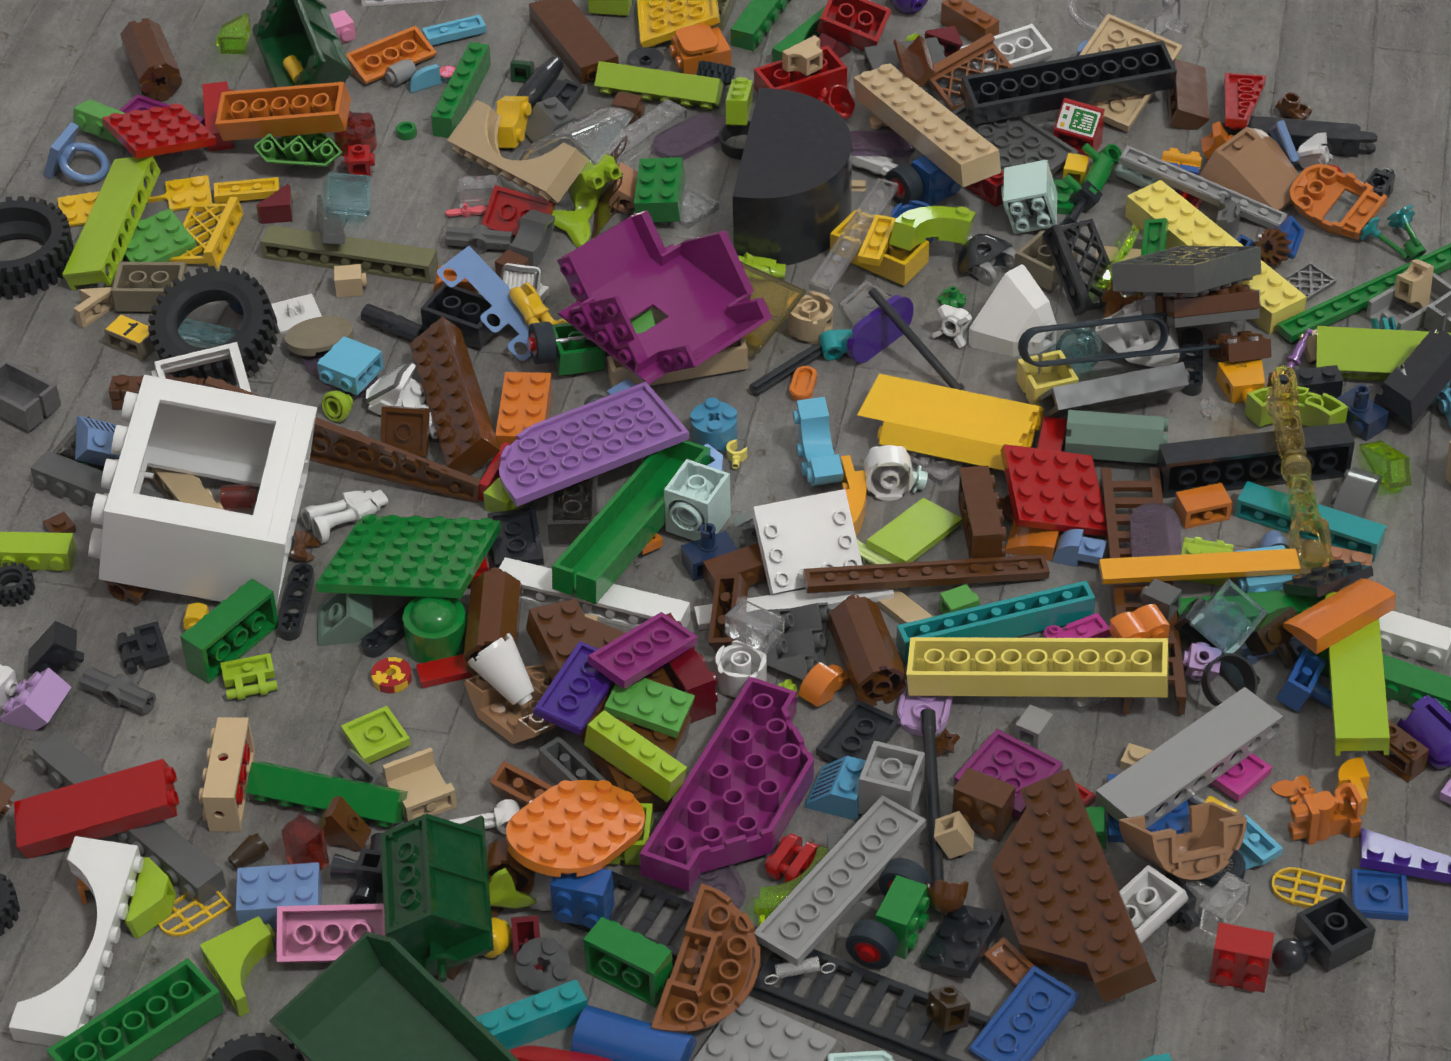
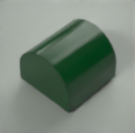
M512 60L510 63L511 82L525 83L535 69L534 62Z

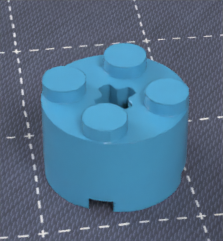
M708 398L704 403L696 406L690 413L692 442L702 446L708 443L715 450H720V453L726 452L727 443L737 439L738 436L737 410L731 405L719 401L717 398Z

